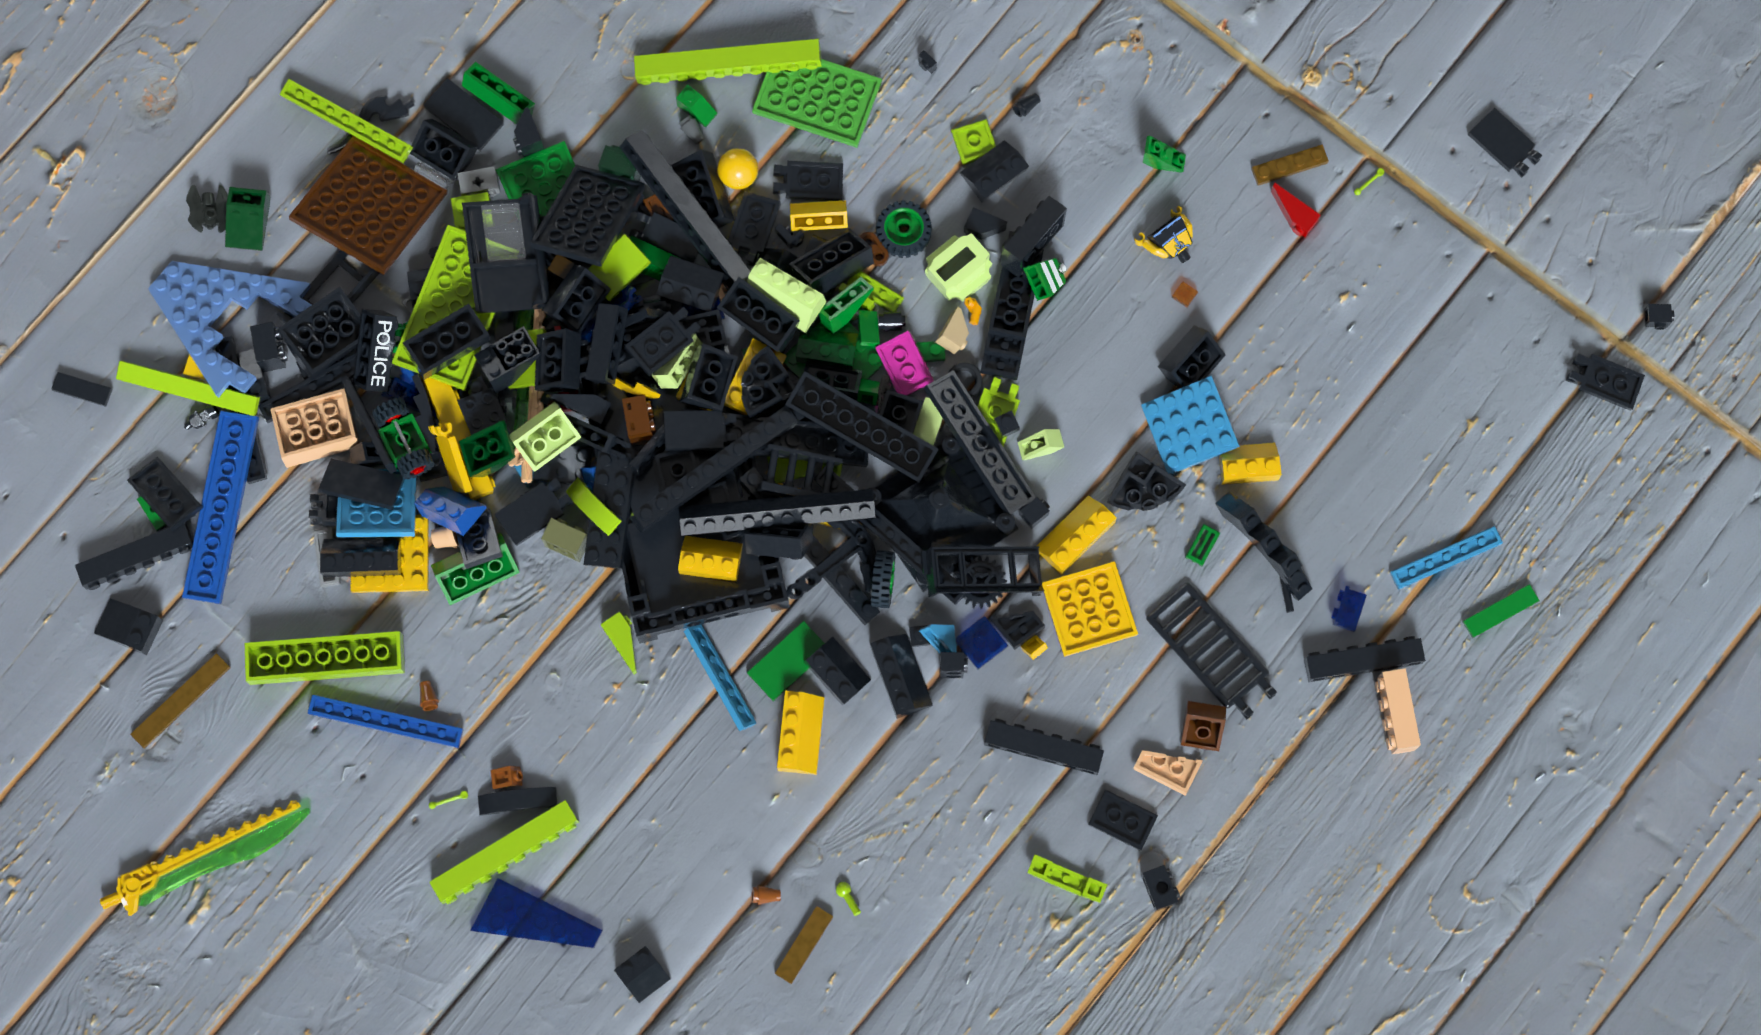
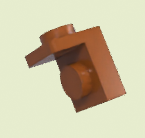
M506 766L490 770L492 787L495 790L523 785V773L519 766Z

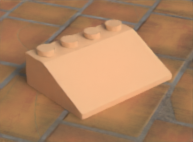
M344 388L271 408L280 455L286 468L349 451L350 448L360 443Z

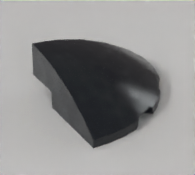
M769 345L760 350L751 359L750 366L747 371H744L741 382V397L745 411L750 418L784 407L795 388L788 372Z
M1136 451L1117 481L1107 503L1128 511L1152 510L1167 501L1173 500L1185 488L1186 484Z

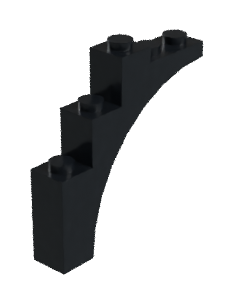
M1230 491L1215 503L1221 515L1241 531L1262 553L1297 601L1313 589L1301 569L1302 564L1296 553L1281 543L1275 530L1261 521L1255 508Z

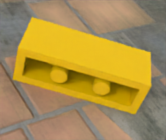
M846 200L790 204L791 231L848 228Z

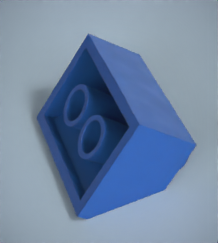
M445 486L425 489L414 502L422 517L462 536L466 534L487 508L486 505Z

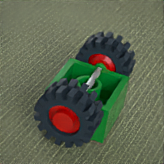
M394 398L393 400H387L388 402L381 403L382 405H378L373 410L372 415L378 427L381 428L378 432L402 477L408 480L421 476L422 473H427V470H431L434 467V461L430 455L432 452L415 420V416L413 413L409 414L410 412L404 399Z

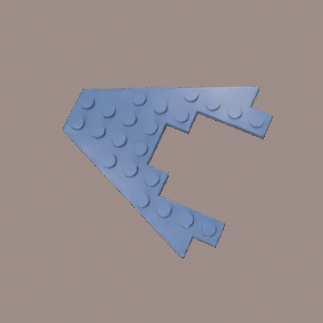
M171 261L148 288L150 294L218 398L229 385L245 394L257 380L256 376L214 351L215 347L224 337L221 333L211 328V325L232 301L248 310L258 297H261L292 317L297 316L312 306V304L302 299L311 288L307 282Z

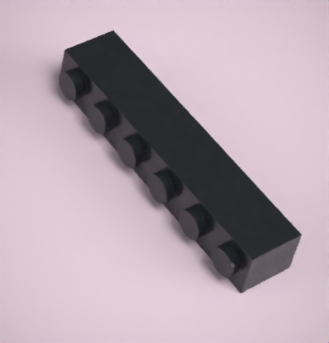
M184 523L174 532L166 528L75 565L82 586L87 590H95L100 587V584L115 582L120 576L135 574L138 569L143 567L150 568L155 565V562L160 560H170L175 554L188 553L193 547V539L188 526Z
M1415 636L1403 638L1404 641L1396 642V639L1384 641L1385 644L1377 645V642L1365 644L1366 647L1362 648L1354 645L1346 647L1347 650L1339 651L1336 648L1328 650L1325 654H1320V652L1309 653L1304 659L1308 683L1423 664L1426 660L1421 638L1415 639Z
M1001 719L990 720L984 743L985 746L1093 775H1098L1104 750H1101V747L1095 744H1089V746L1082 745V741L1076 739L1067 741L1061 735H1045L1044 731L1039 729L1026 730L1023 725L1014 724V726H1011Z

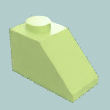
M1044 429L1017 442L1022 460L1052 454L1064 448L1060 429Z

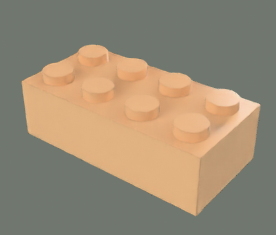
M1406 668L1382 672L1377 681H1375V689L1377 693H1380L1381 700L1378 703L1380 712L1384 714V719H1382L1383 729L1388 734V738H1386L1387 749L1391 750V754L1415 751L1421 743Z

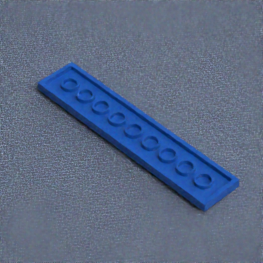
M220 411L201 503L203 509L199 513L182 595L184 599L215 604L222 603L259 417Z

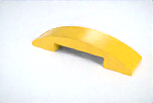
M616 376L614 386L635 396L645 395L646 398L653 399L659 398L661 395L638 382L633 387Z

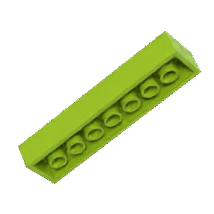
M400 631L244 643L245 679L250 685L405 673L404 638Z

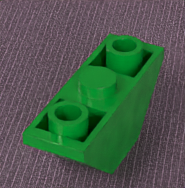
M1150 135L1147 136L1142 163L1154 169L1184 172L1186 154Z

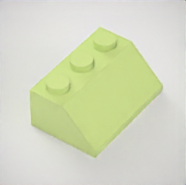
M553 402L509 435L513 444L534 472L581 438L556 402Z

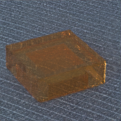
M1183 281L1172 295V298L1188 308L1198 294V291Z

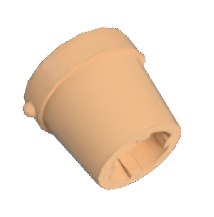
M443 526L431 530V538L435 548L453 547L457 549L459 546L456 532Z

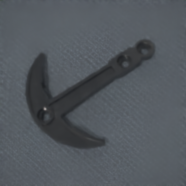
M855 519L827 522L834 529L840 528L847 536V539L818 565L806 571L796 579L795 583L787 587L786 593L789 598L798 599L802 597L805 592H808L821 582L824 576L856 553H858L863 563L860 566V570L864 580L865 591L870 592L873 583L876 550L869 533Z

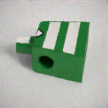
M1056 258L1023 268L1037 301L1053 296L1066 283L1063 274L1066 271V266L1061 262L1058 263Z

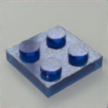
M985 616L955 638L956 644L977 670L1008 648L1007 643Z

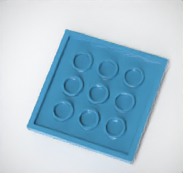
M1212 376L1141 405L1166 471L1170 474H1175L1240 447Z
M396 469L397 471L394 473L401 475L399 469ZM417 476L416 478L404 480L393 510L338 497L336 536L414 537L416 516L414 502L416 501Z

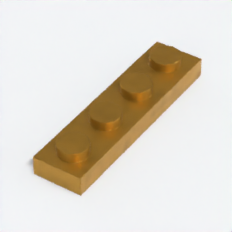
M1323 144L1253 166L1251 170L1257 186L1328 164L1329 160Z

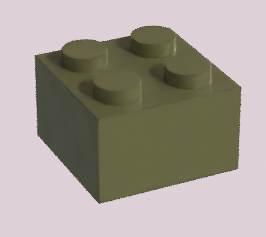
M551 518L541 538L545 547L580 562L586 548L587 534H585V530L578 526L572 528L567 525L566 521L557 518V520Z

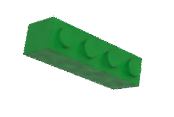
M474 62L464 72L462 86L515 124H518L525 108L529 107L531 115L533 114L534 102L477 62Z
M631 236L630 240L651 261L641 273L660 281L670 256L674 255Z

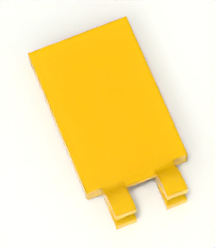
M439 422V426L436 427L433 425L428 426L429 431L437 436L436 440L453 490L461 493L473 491L456 438L452 434L451 422Z

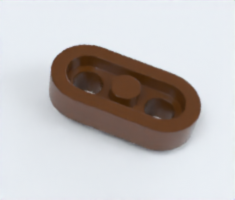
M862 233L860 238L865 242L868 240L872 242L870 246L873 253V265H885L889 258L886 248L874 233ZM881 255L883 258L881 260H877L876 256Z

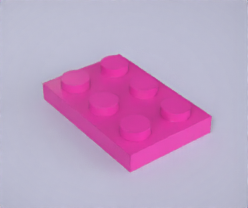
M906 331L875 347L897 393L908 396L934 381L910 331Z

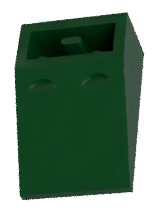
M229 187L226 205L225 247L263 251L271 200L267 190Z

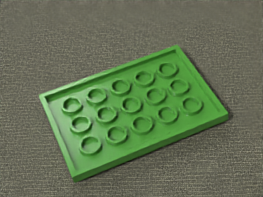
M821 59L822 67H817L813 70L803 68L797 71L781 70L778 73H766L752 110L753 114L858 148L882 83L881 78Z

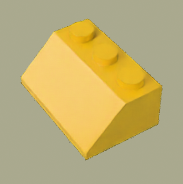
M1276 443L1240 445L1236 449L1219 455L1222 485L1277 481L1282 475L1280 456Z
M685 536L679 559V574L737 582L743 544Z

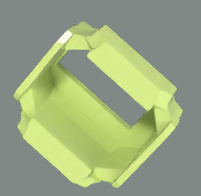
M972 233L960 238L954 235L926 258L928 267L925 270V274L947 300L950 301L956 298L963 302L991 279L989 269L992 267V262L989 260V252ZM967 246L976 257L945 282L936 271Z

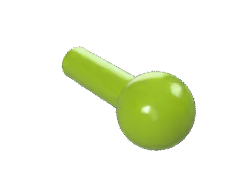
M847 882L838 883L836 886L837 895L845 899L854 916L859 915L861 911L850 894L851 886Z

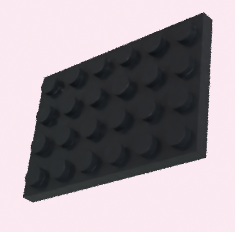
M575 165L530 242L531 248L602 267L644 192L645 183Z

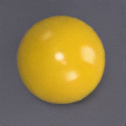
M730 149L719 159L717 166L718 176L722 183L731 189L747 188L757 178V160L752 153L745 149Z

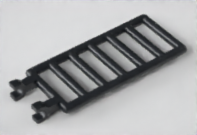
M1185 583L1146 616V620L1227 709L1235 705L1247 720L1254 712L1241 699L1245 694L1258 685L1269 700L1276 695L1277 691L1264 679L1269 674L1268 669L1190 583ZM1188 592L1195 601L1162 627L1155 618ZM1201 606L1208 615L1180 639L1175 641L1169 632ZM1211 621H1214L1220 630L1188 656L1181 647ZM1227 635L1233 644L1201 670L1194 661L1222 637ZM1239 649L1246 656V659L1214 685L1207 676ZM1250 664H1253L1259 673L1227 699L1220 690Z

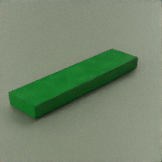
M1529 584L1464 620L1463 624L1473 639L1538 603L1540 600Z

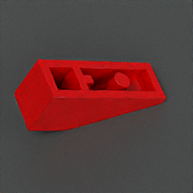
M1274 183L1271 193L1289 226L1296 235L1306 238L1319 221L1321 215L1277 183Z

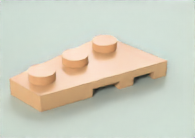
M1142 750L1133 769L1186 796L1203 760L1186 759V757H1172L1162 753Z

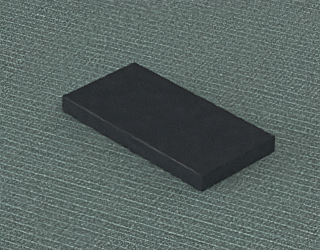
M448 78L423 105L425 109L457 134L479 146L477 149L479 151L486 146L504 125L503 121Z
M158 457L127 479L128 483L172 532L203 509L202 505Z
M331 458L318 490L319 493L393 510L405 479L399 474H390L387 471Z

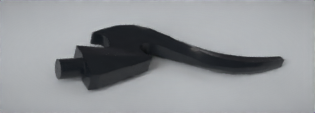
M378 96L365 103L358 117L367 122L376 113L380 115L379 119L381 122L409 116L407 110L415 105L411 99L405 103L398 99L392 105H387L385 100L388 96ZM349 134L340 144L328 150L329 154L341 151L353 136Z

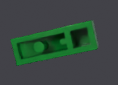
M862 277L857 279L823 306L819 312L821 323L833 334L850 321L874 290L873 286Z

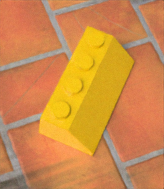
M1087 496L1037 545L1040 547L1039 554L1062 575L1115 524L1117 517L1102 503Z
M785 691L777 763L778 771L817 775L824 697L805 692Z

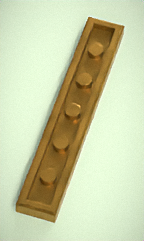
M216 653L130 735L145 749L231 667Z

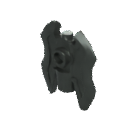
M192 185L186 197V202L190 208L188 221L200 233L203 231V226L207 227L208 230L218 226L217 230L219 233L226 230L228 194L222 185H219L216 201L214 194L211 192L203 193L201 201L195 185Z

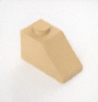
M957 307L950 314L936 340L937 344L953 354L959 349L962 351L968 343L966 338L969 332L961 308Z

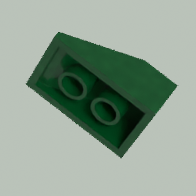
M500 421L459 441L469 477H485L498 471L516 457L505 421Z

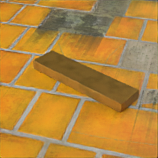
M816 906L776 970L775 974L790 984L793 983L833 919L832 915Z

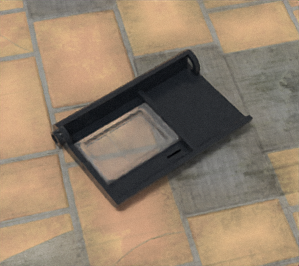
M524 193L519 199L462 203L475 311L477 313L544 309L551 299L545 252L531 248L530 244L541 225L537 196L533 195V193Z

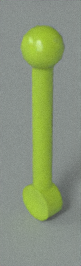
M1379 168L1373 177L1360 188L1354 190V194L1360 195L1361 191L1378 176H1383L1384 169Z
M462 791L460 795L438 802L432 801L429 803V808L434 809L438 805L460 798L467 799L468 793Z

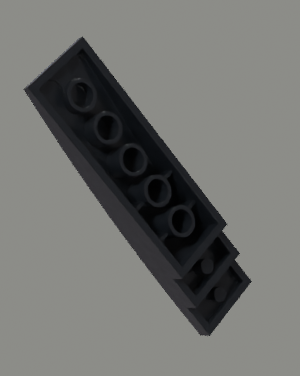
M1009 231L1008 239L1014 236L1013 231ZM1044 249L1030 265L1042 262ZM1002 266L980 370L982 374L1012 380L1018 379L1035 297L1025 271L1018 278Z

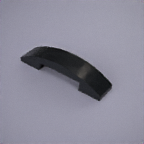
M556 787L509 790L478 796L480 816L523 809L550 808L558 805Z

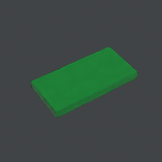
M803 621L751 668L747 675L774 702L809 670L804 661L825 643Z

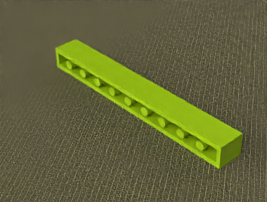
M819 39L639 55L634 56L635 78L638 84L649 85L652 82L668 83L674 80L684 82L695 78L697 80H704L707 77L723 78L727 75L742 76L749 73L758 75L762 72L778 73L781 70L797 71L803 68L813 70L817 67H822L821 46Z

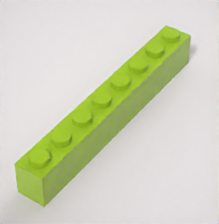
M564 800L431 880L429 883L442 904H451L458 899L457 896L461 893L467 894L475 889L474 886L480 882L484 884L492 879L491 875L498 872L500 874L509 868V864L514 861L515 863L521 862L529 852L535 853L543 848L542 845L548 841L552 843L560 838L559 834L564 831L568 833L574 830L579 821L568 802Z

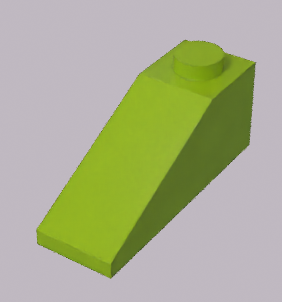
M618 612L600 625L635 675L637 667L633 635L630 627L632 622L626 614L622 616Z

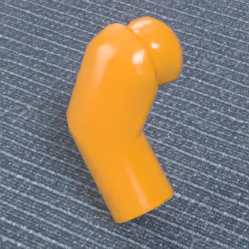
M967 297L964 304L971 313L969 323L978 325L982 308L975 298Z

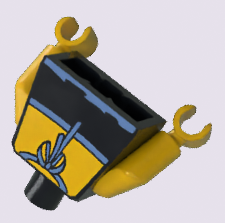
M1177 206L1176 210L1178 213L1173 212L1171 209L1170 216L1172 218L1148 235L1147 240L1145 235L1140 232L1139 236L1143 239L1138 241L1134 238L1137 246H1143V248L1163 259H1172L1177 256L1180 262L1184 263L1191 258L1186 248L1193 244V228L1185 214H1182V208Z

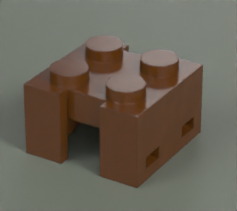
M645 395L622 399L631 446L648 443L656 433L654 420L650 419L654 417L650 400L646 401Z

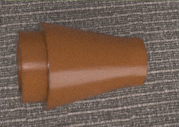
M431 681L421 682L419 684L420 706L424 711L438 708L439 700L431 685Z
M759 885L752 888V903L760 905L781 900V890Z

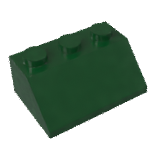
M810 326L806 333L800 332L796 362L806 364L807 361L853 369L859 334L837 331L833 334L828 329Z

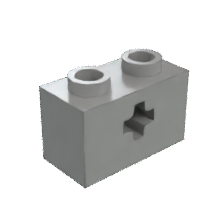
M495 166L458 173L462 196L488 192L490 197H494L500 193Z

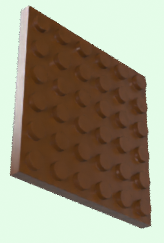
M353 136L291 212L289 220L385 275L448 194V190Z

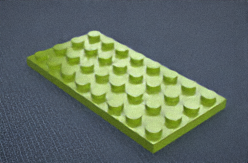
M447 225L392 364L420 374L405 352L403 342L467 304L471 306L488 332L496 312L477 313L475 311L466 232L464 230ZM485 239L488 261L517 260L519 251ZM482 346L429 378L465 390L477 360L474 354L480 352Z

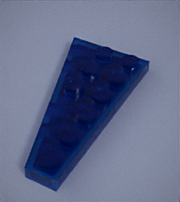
M497 878L470 930L471 932L586 948H595L603 930Z

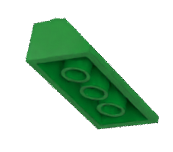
M501 532L497 535L503 557L466 569L460 551L431 565L449 605L520 573Z

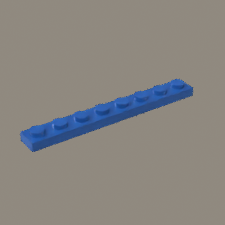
M312 695L308 709L309 715L454 748H459L464 729L317 695Z

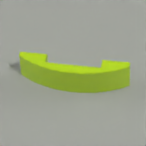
M579 477L565 491L572 501L608 536L622 522L590 491V488Z
M1035 854L1027 871L1028 874L1049 884L1098 903L1101 902L1107 887L1105 883L1078 874Z

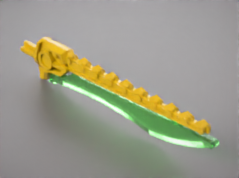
M291 800L285 810L282 807H275L271 816L268 817L266 814H260L255 823L244 821L239 830H236L235 827L228 828L223 837L220 834H213L209 843L206 844L204 841H198L193 850L182 848L177 857L166 855L162 864L151 862L118 877L117 892L101 898L100 904L103 909H107L122 902L125 910L128 911V915L132 916L138 911L139 906L146 907L151 902L202 875L238 862L256 858L287 837L311 813V810L305 808L275 823L276 820L301 807L297 800ZM265 825L268 826L267 828H265V829H263V830H261V831H259V832H257V833H255V834H253V835H251V836H249V837H246V838H244V839H242V840H240V841H238V842H236V843H234V844H232V845H230V846H228V847H226V848H224V849H222V850H220V851H218V852H216V853H214V854H212V855H210V856H208V857H206V858H204V859H202V860H200V861H198V862H196V863H194V864H192V865H190V866H188V867H186V868H184V869H182V870H180V871H178V872H176V873H174V874H171V875H169V876H167V877H165V878H163V879L160 880V877H162V876H164V875H166V874H168V873H170V872H172V871H174V870H176V869H178V868H180V867H182V866H184V865H186V864H188V863H190V862H192V861H194V860H197V859H199V858H201V857H203V856H205V855H207V854H209V853H211V852H213V851H215V850H217V849H219V848H221V847H223V846H225V845H227V844H229V843H231V842H233V841H235V840H237V839H239V838H241V837H243V836H245V835H247V834H249V833H251V832H253V831H255V830H257V829H259V828H261V827H263V826H265Z

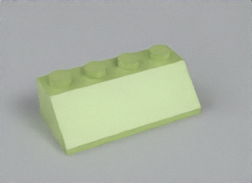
M761 258L749 274L747 283L800 320L797 328L804 333L807 332L826 303L823 294Z

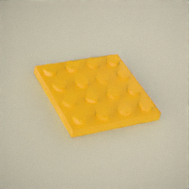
M416 515L415 536L401 537V575L351 576V593L429 591V519L422 517V515ZM351 537V538H369V537Z
M1115 561L1042 583V587L1045 590L1043 593L1064 657L1138 635Z

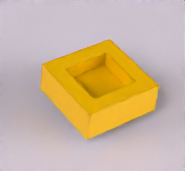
M1036 635L1020 646L1023 652L1033 660L1048 648L1046 643Z

